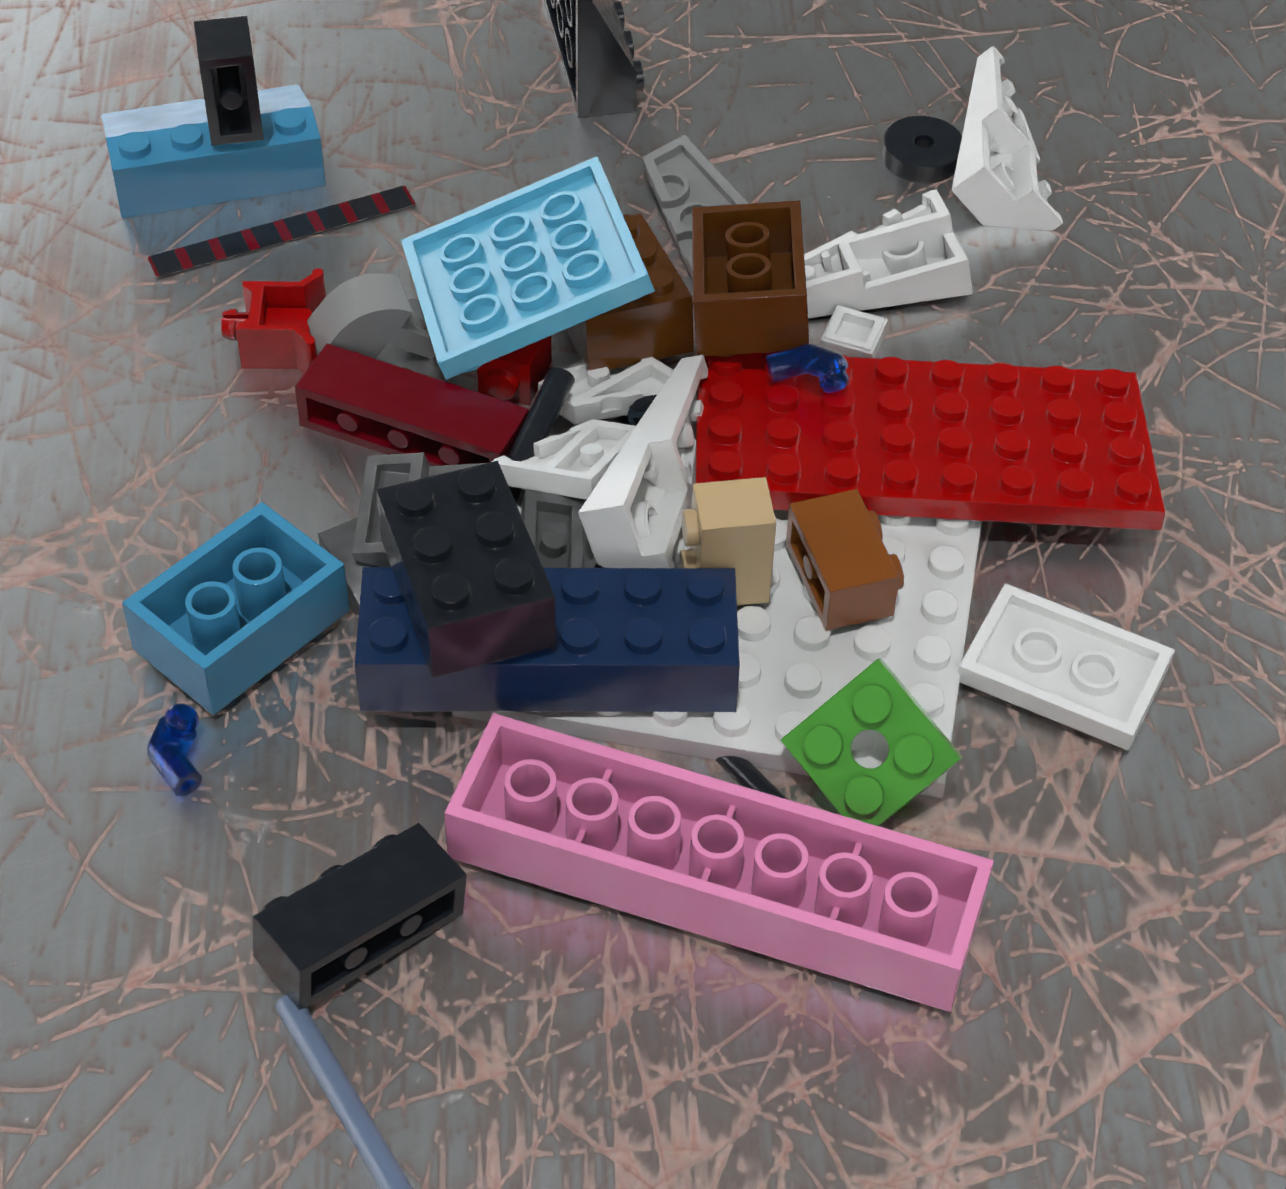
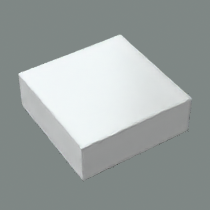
M837 305L820 340L819 354H842L847 357L875 358L886 335L888 319Z

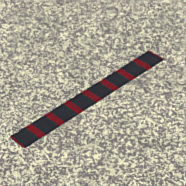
M403 185L149 256L148 261L156 277H162L414 206L416 203L406 186Z

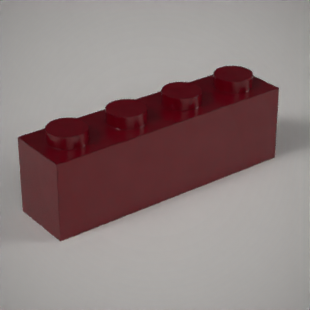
M328 343L295 385L300 426L386 455L424 453L430 466L489 463L503 455L507 457L529 412L528 408L513 404L512 402L500 400L457 384H451L414 372L408 368L399 367Z

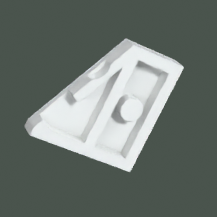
M649 357L641 359L639 363L611 370L608 367L587 371L583 359L564 368L574 376L575 382L560 415L575 425L592 419L602 420L627 415L629 407L636 400L644 396L657 395L673 372V369L656 358ZM544 380L538 382V390H540Z
M592 419L570 428L569 431L563 434L553 435L533 443L534 457L520 462L511 460L503 455L492 462H499L508 486L587 500L636 426Z

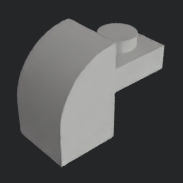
M369 273L356 276L341 283L323 299L307 320L311 335L315 338L318 354L328 343L376 359L389 343L430 359L435 356L418 299L413 298L408 300L400 276L394 274Z

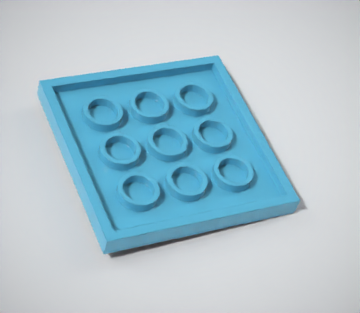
M598 156L401 240L437 363L446 380L464 372L474 371L487 362L655 292Z

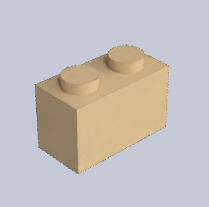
M766 477L693 484L692 509L682 510L681 514L684 544L686 547L690 546V548L680 550V568H735L737 606L769 603L777 523Z

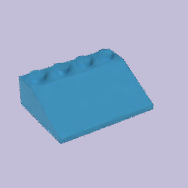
M299 84L258 90L264 140L211 146L204 99L101 114L121 218L326 186L319 130L312 106Z

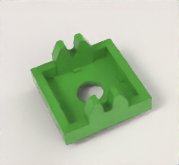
M882 658L875 660L781 739L782 743L842 816L876 826H881L890 817L905 808L915 797L932 786L940 776L963 758ZM862 731H877L888 742L889 753L887 759L876 768H866L859 765L852 755V742Z

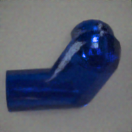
M175 704L167 709L165 716L159 719L147 746V755L150 762L177 796L191 794L199 787L202 781L201 774L188 758L197 736L196 728L199 725V716L192 707L186 704Z

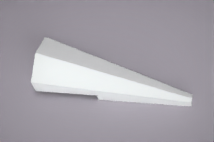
M992 46L977 58L951 191L983 226L1053 231L1062 225L1063 221L1061 215L1046 201L1052 194L1049 183L1045 180L1038 182L1036 165L1041 161L1023 111L1018 107L1016 108L1010 99L1016 92L1013 83L1009 79L1003 82L1001 80L1000 66L1005 62L1004 58Z
M937 189L922 194V204L903 214L896 209L883 214L882 225L868 232L856 234L854 231H850L804 254L808 319L833 315L837 305L863 311L973 294L969 259L953 233L951 214Z
M703 355L681 358L578 512L595 561L604 568H675V563L680 561V550L688 549L684 544V540L678 539L682 525V510L692 509L693 484H695L696 439H694L691 426L692 422L697 421V416H702L704 409L702 401L695 400V393L700 380L708 377V368Z

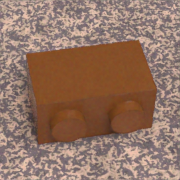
M857 489L789 504L786 545L825 631L894 616L897 592L904 586V574L900 560L896 554L888 553L882 541V528L878 515L874 510H867Z

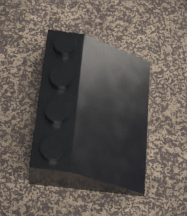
M544 0L578 118L636 112V91L644 89V76L640 60L633 61L634 44L631 31H623L625 21L621 1Z

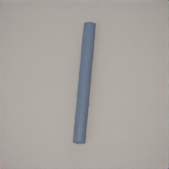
M287 995L282 996L275 1004L277 1013L379 1189H413L307 1007L299 1010Z

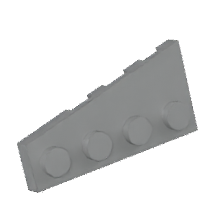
M683 135L643 156L642 161L644 172L693 281L692 207L749 203L686 135Z

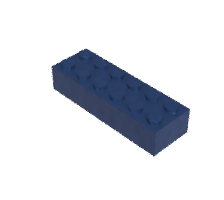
M363 567L355 653V673L360 711L736 712L740 660L735 568H543L555 595L556 647L432 678L392 568Z

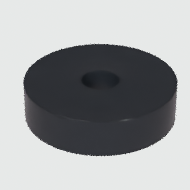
M930 116L906 117L894 122L886 130L882 159L885 166L893 174L904 180L916 183L940 182L955 174L962 135L953 125L939 118Z

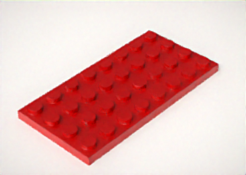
M790 352L785 354H736L731 357L704 356L708 368V377L700 380L696 390V400L702 401L704 409L702 416H697L695 483L766 477L773 510H789V504L857 489L867 510H874L877 515L1146 530L1162 529L1165 507L1136 372H1123L1118 369H1068L1063 366H1049L1046 368L1013 366L1007 363H994L991 365L958 363L952 360H939L936 362L902 360L897 357H884L881 359L847 357L842 354H829L826 356L792 354Z

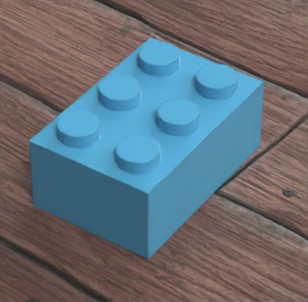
M260 502L122 602L132 649L212 715L228 705L350 611L344 564L263 502Z

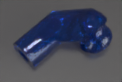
M804 344L765 356L773 383L808 373L819 376L820 387L825 392L831 393L846 388L850 381L849 375L846 372L849 364L845 357L840 353L815 344Z

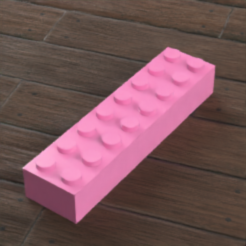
M495 713L492 714L444 812L447 853L452 859L951 1012L983 908L994 862L992 859Z

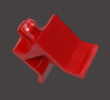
M316 268L312 271L311 275L299 282L243 281L242 289L246 312L229 309L222 312L223 318H221L222 336L229 340H237L241 368L298 369L304 374L317 357L315 338L311 335L307 320L326 297L323 270Z

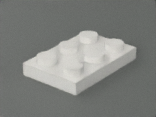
M1005 583L960 663L958 674H960V683L1129 751L1167 673L1175 649Z

